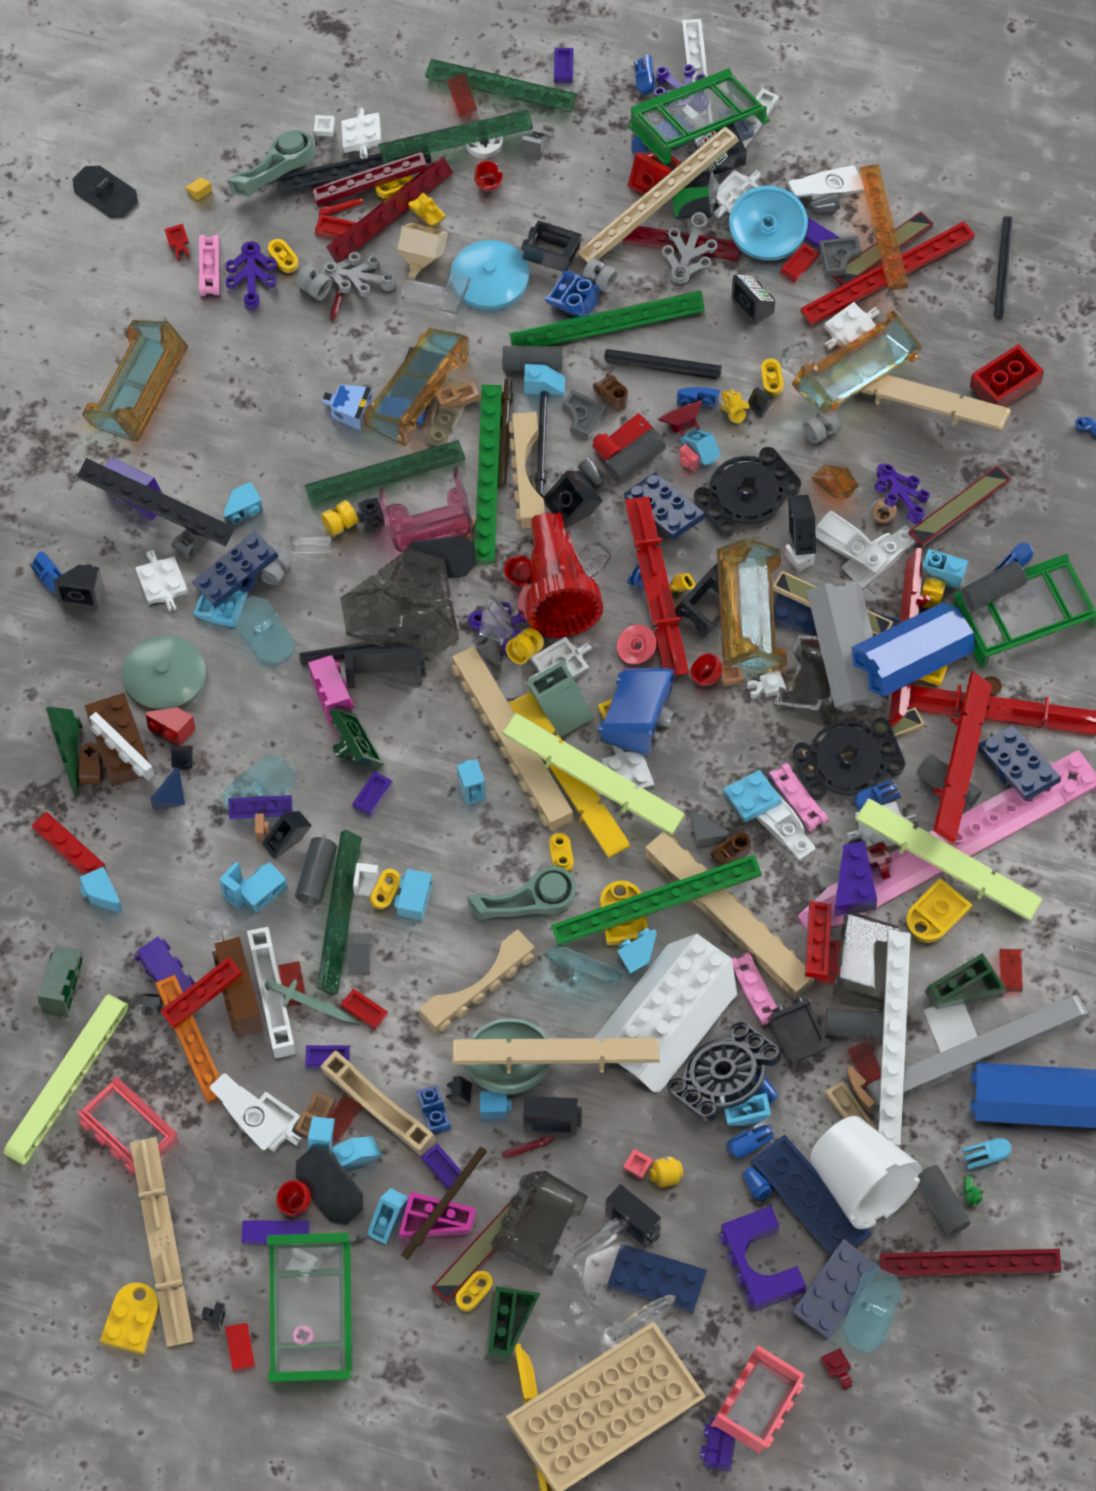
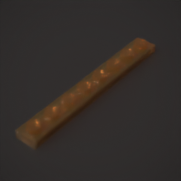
M879 164L860 167V176L888 291L908 288V281Z

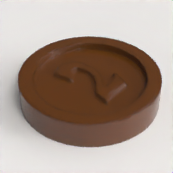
M994 676L985 677L984 679L992 684L990 696L998 695L1002 688L1001 681Z

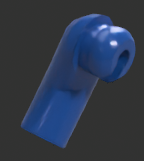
M1078 417L1075 421L1076 427L1080 430L1091 431L1096 437V421L1091 417Z

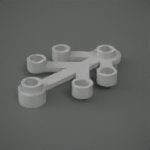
M698 212L692 216L691 224L693 229L686 246L680 237L679 229L671 228L669 230V239L674 241L682 259L679 264L674 256V249L670 245L663 247L662 255L668 259L672 267L670 276L676 284H684L689 280L690 274L701 269L708 270L711 267V260L708 257H702L699 262L688 266L691 259L706 252L714 253L717 250V242L713 239L694 249L700 231L707 225V217L704 213ZM700 220L703 224L697 225L696 222ZM676 232L678 235L673 237L671 233ZM709 244H714L715 247H714V248H709L708 245H709ZM665 250L672 251L670 254H665ZM707 261L709 264L703 266L702 262ZM683 273L684 276L682 278L677 277V274Z
M352 252L349 254V258L337 264L333 262L325 263L321 267V273L334 280L339 287V291L342 293L350 292L352 283L360 296H368L370 294V286L362 283L361 280L380 283L381 289L385 291H391L396 287V278L391 273H385L382 276L364 273L379 267V257L370 256L368 262L347 270L345 268L360 263V254ZM342 277H347L350 281L343 280Z

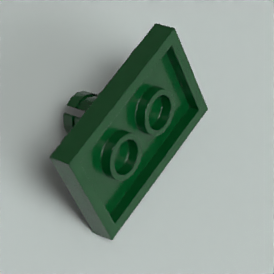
M336 707L329 711L332 717V724L342 735L341 741L332 746L336 756L343 760L350 754L356 763L376 769L383 766L384 763L357 715Z

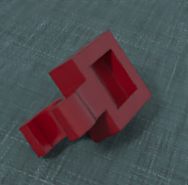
M884 841L866 847L871 869L878 867L882 880L891 878L887 863L892 861Z
M841 1347L820 1357V1361L830 1380L837 1377L843 1390L852 1387L851 1383L853 1381L847 1373L851 1370V1366Z

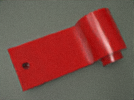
M637 413L610 436L607 433L598 434L593 439L592 447L607 461L646 431L654 428L640 413Z

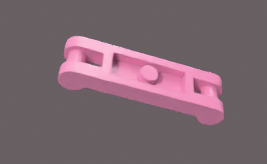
M219 234L213 235V237L199 235L200 296H206V294L220 295ZM206 283H213V286H206Z
M785 762L780 765L778 770H772L768 773L772 783L808 831L811 832L820 823L824 824L829 821L826 813L820 809L792 772L788 763ZM785 775L787 780L782 782L780 778ZM814 814L816 817L809 818L810 815Z
M746 952L738 959L732 958L734 975L759 1024L763 1027L768 1025V1017L773 1014L771 1010L777 1008L755 966L750 952ZM746 965L748 969L741 971L740 967ZM769 1009L770 1012L764 1014L762 1011Z

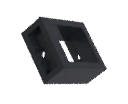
M538 220L536 225L530 228L528 239H524L522 243L523 259L561 272L564 270L568 271L578 254L577 251L580 250L582 234ZM541 239L566 248L563 254L537 247L536 244Z
M809 495L788 496L789 534L795 555L816 554L815 514Z
M711 568L676 608L679 609V613L684 618L694 623L698 631L704 632L707 635L743 595L715 569ZM705 583L728 603L712 622L689 602Z
M524 1096V1133L577 1135V1127L582 1125V1106H578V1098Z
M619 1184L606 1199L605 1215L645 1248L650 1243L652 1245L655 1244L661 1236V1217L622 1184Z

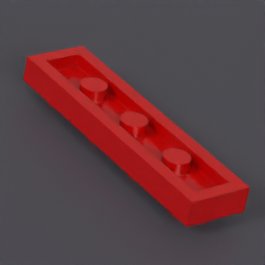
M47 811L31 825L38 835L82 875L102 867L106 868L105 864Z
M810 901L805 977L826 980L828 976L832 904Z
M227 957L160 1012L171 1027L176 1029L244 974L230 957Z

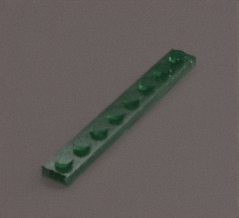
M430 59L425 72V78L569 113H572L577 100V93L436 59Z
M527 109L380 143L378 147L383 164L420 152H423L424 155L533 129V124Z
M456 440L305 484V490L310 504L314 505L465 460V455L460 441Z
M348 830L341 831L316 986V989L331 996L337 995L339 991L354 894L353 883L362 837Z

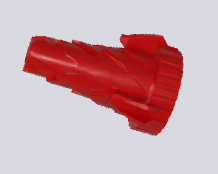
M560 512L557 514H536L531 519V531L534 542V550H532L531 556L532 585L529 583L522 585L517 601L518 611L522 612V618L529 622L530 627L537 630L543 636L567 638L579 635L592 628L601 619V615H603L604 607L599 585L595 583L594 579L585 575L583 566L579 564L570 535L565 532L562 514Z

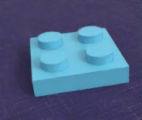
M761 770L723 789L724 794L745 823L782 804L780 796Z

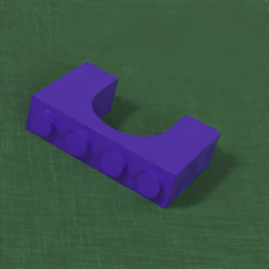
M771 1206L721 1224V1233H718L722 1245H726L729 1250L727 1256L731 1266L735 1265L738 1271L736 1273L737 1281L740 1286L744 1285L747 1292L744 1294L748 1306H753L755 1312L804 1294L806 1290V1284L798 1266L774 1275H763L754 1271L746 1260L745 1253L750 1245L758 1240L779 1233L780 1225Z

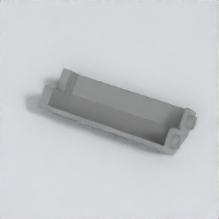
M845 581L841 586H833V583H827L807 590L835 708L843 710V712H850L861 704L871 709L882 707V703L889 701L888 695L883 697L869 691L867 672L853 666L851 647L873 637L861 584L854 581Z

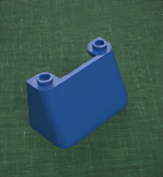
M631 668L619 672L616 682L618 687L605 721L601 720L598 728V733H601L600 742L649 755L652 747L651 739L655 735L657 722L665 700L670 698L673 689L674 670L668 668Z

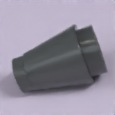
M831 193L811 201L813 213L836 212V210L841 209L838 194L833 195Z
M587 458L578 465V469L582 471L595 488L601 487L606 482L595 460Z
M484 636L476 642L477 651L492 667H497L502 663L503 660L493 638Z

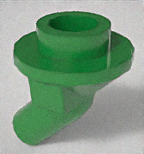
M966 1176L964 1178L965 1204L967 1206H977L983 1200L982 1195L984 1191L973 1186V1178Z

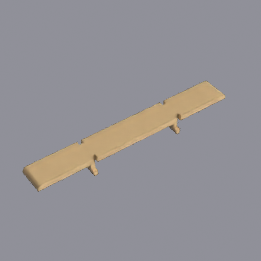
M843 362L837 363L828 380V383L872 395L876 393V404H879L882 398H886L950 417L953 414L954 420L952 424L954 426L961 419L1002 431L1011 414V410L1003 406L967 396L961 399V396L956 393L887 374L883 377V373Z
M599 1038L511 1039V1043H507V1039H455L451 1041L452 1064H507L508 1074L511 1073V1063H599L600 1073L604 1072V1063H660L659 1042L657 1038H604L603 1042H599Z
M153 1137L130 1142L139 1198L144 1197V1200L140 1201L155 1278L156 1290L161 1289V1291L157 1292L166 1344L167 1347L194 1342L184 1286L179 1287V1285L183 1284L168 1197L167 1195H162V1193L167 1191L157 1138Z

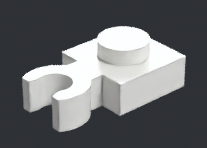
M780 670L761 675L760 682L752 680L747 683V689L756 688V691L751 692V698H757L763 692L766 697L786 692V686Z

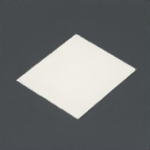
M965 1004L937 1010L934 1006L924 1009L940 1053L978 1037Z

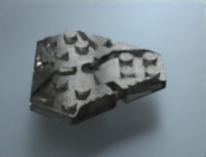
M408 548L394 560H391L390 563L379 569L378 574L375 576L371 575L367 580L357 585L356 588L342 596L340 601L346 635L382 647L385 646V643L390 644L392 648L420 647V655H424L426 661H431L458 641L459 634L453 603L450 600L451 592L444 559ZM390 632L394 633L395 636H389Z

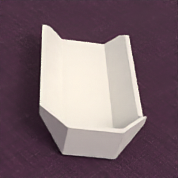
M698 934L668 944L594 1038H599V1042H603L604 1038H657L659 1042L660 1063L618 1064L639 1078L651 1091L661 1092L722 1012L737 997L732 958Z

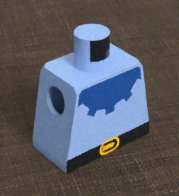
M341 384L336 394L325 392L322 403L331 406V416L334 419L361 430L373 399L372 388Z

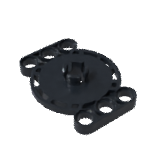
M764 447L760 450L759 457H734L721 464L713 473L709 488L700 487L695 490L694 503L705 513V517L719 534L725 537L731 536L735 533L736 523L753 525L771 519L783 506L786 494L795 496L800 492L801 480L774 448ZM766 453H769L773 455L774 458L772 460L767 461L763 459L762 456ZM733 464L732 466H729L726 470H724L726 466ZM776 468H783L786 472L778 475L774 470ZM719 474L720 477L718 479V482H714L716 476ZM795 482L798 487L790 489L787 487V484ZM750 487L754 490V494L751 490L747 491L742 488ZM699 494H706L708 499L700 501L697 496ZM781 499L780 503L776 507L777 501ZM717 508L720 510V514L711 515L709 510ZM725 522H728L733 527L729 530H725L721 527V525Z
M882 717L875 719L871 727L852 720L834 722L818 732L811 746L805 742H799L793 747L792 757L804 788L814 800L822 799L825 796L826 789L840 795H857L862 790L878 785L884 778L886 771L894 776L902 774L906 764L889 721ZM883 723L886 725L887 730L883 733L877 732L875 725ZM848 725L861 727V729L855 727H848ZM843 726L842 728H837L833 731L831 730L834 727ZM826 732L827 735L824 736L821 742L818 741L820 736ZM885 742H890L893 744L894 749L886 751L882 745ZM803 748L808 751V755L799 757L796 751ZM846 751L853 752L856 759L852 764L851 760H846L841 755ZM894 760L899 761L901 768H891L890 762ZM810 765L814 767L815 773L812 776H808L803 772V769ZM876 776H880L873 784L871 783ZM818 785L822 788V792L814 794L810 788Z
M743 1021L732 1024L730 1027L731 1038L715 1039L696 1049L685 1064L683 1077H674L667 1083L669 1095L703 1122L715 1120L718 1116L717 1109L736 1107L751 1099L760 1090L765 1080L766 1066L776 1065L781 1059L777 1045ZM739 1029L746 1030L743 1035H735V1032ZM752 1041H761L760 1045L756 1047L750 1046ZM768 1052L776 1053L772 1058L765 1057V1054ZM761 1073V1076H760L758 1082H756V1081H757V1078H758V1074ZM675 1085H683L680 1091L672 1090ZM691 1096L698 1097L694 1103H688L687 1099ZM705 1108L713 1109L710 1114H702Z

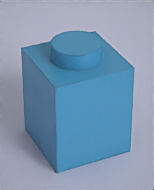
M480 1091L481 1120L507 1119V1111H511V1098H507V1094Z

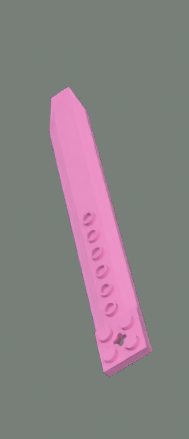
M1077 750L1051 764V767L1061 776V782L1027 801L1011 787L963 813L957 839L953 844L933 830L929 833L966 855L973 857L1095 790L1096 773L1082 753ZM1069 774H1075L1077 776L1076 781L1073 779L1069 780ZM901 848L890 853L892 862L887 863L891 878L882 880L878 867L871 869L877 895L876 909L942 874L944 871L906 849L903 854L899 853ZM838 882L828 887L814 900L832 904L831 928L850 924L872 912L866 911L834 916ZM809 906L798 915V919L806 931L808 927Z

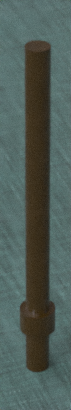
M509 378L504 380V392L501 394L503 409L498 472L499 487L506 486L511 403H513L512 379Z
M480 1146L418 1232L413 1233L409 1239L410 1243L401 1254V1257L408 1261L417 1247L422 1246L427 1233L487 1153L483 1147Z

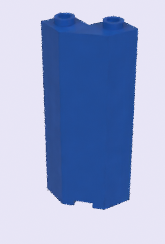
M943 602L851 647L853 666L867 672L869 691L884 697L974 652V632L958 608Z
M976 1062V1069L971 1070V1083H975V1099H971L970 1113H974L975 1121L1096 1128V1069Z

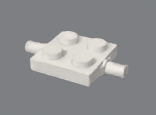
M358 108L356 110V118L341 121L343 149L345 153L360 151V158L364 159L365 156L366 159L368 157L367 149L382 145L381 121L379 113L364 115V109L360 108L359 110Z
M734 170L719 185L715 203L720 207L714 212L715 217L720 218L725 212L731 213L734 203L742 194L759 187L755 182L761 177V173L758 170H755L749 177Z
M855 302L846 307L824 324V328L832 338L824 343L825 349L827 348L829 351L838 345L844 348L849 355L879 334L880 329L872 321L875 316L880 314L879 310L874 307L865 313Z
M151 550V553L148 551L146 555L150 563L135 567V572L147 603L150 605L157 602H165L168 612H172V610L174 612L177 608L173 600L178 596L188 594L175 557L157 560L155 551Z
M564 637L531 658L532 663L538 669V673L529 677V680L561 661H564L575 680L589 671V666L583 660L582 655L592 650L591 646L586 642L577 648Z
M612 745L615 755L601 759V764L635 783V789L638 790L639 787L645 790L654 789L655 784L642 753L635 751L623 752L621 747Z
M896 801L882 805L903 817ZM916 814L903 817L913 824L918 823ZM858 821V830L846 833L849 842L861 838L862 841H865L866 847L883 841L887 848L898 846V844Z
M265 1092L259 1100L288 1125V1129L268 1149L275 1152L286 1139L298 1146L302 1138L293 1133V1128L301 1116Z

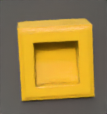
M200 177L186 186L185 189L198 201L212 192V184Z

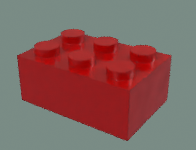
M1017 344L972 373L970 388L982 401L1007 407L1042 383L1044 370Z

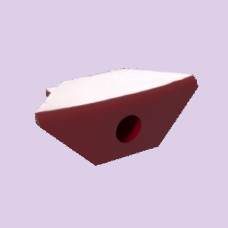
M702 401L687 404L657 419L670 424L674 433H680L683 437L685 435L683 431L693 427L700 430L696 417Z

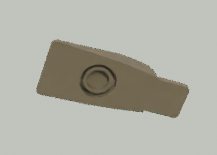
M447 377L444 379L441 388L451 384L457 388L466 384V382ZM437 399L432 413L431 430L426 441L427 445L445 449L468 404L442 408Z

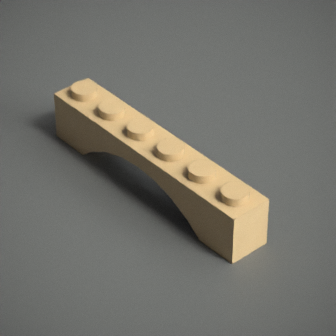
M537 412L512 413L513 421H509L510 434L514 433V439H510L511 451H515V456H512V468H516L517 472L513 473L514 486L518 485V491H514L515 503H519V508H516V521H520L521 528H531L533 516L545 513L544 499L530 484L525 469L528 454L538 440Z
M517 929L501 942L500 952L494 965L480 981L456 993L433 996L419 1008V1017L436 1035L440 1031H446L455 1019L464 1017L470 1007L474 1004H480L486 994L490 991H496L501 986V982L506 978H512L521 966L531 963L535 956V947Z
M336 1050L321 1065L323 1073L418 1155L422 1156L436 1141L434 1134L387 1098Z

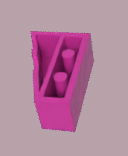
M332 655L308 662L309 673L328 725L332 724V717L329 711L334 707L352 713L351 709H354V704L351 696L349 697L347 693L348 688L345 679H342L340 676L341 668L339 663L334 662Z
M410 1192L399 1232L400 1238L410 1239L414 1232L417 1233L441 1199ZM450 1202L425 1238L472 1234L477 1215L476 1208Z

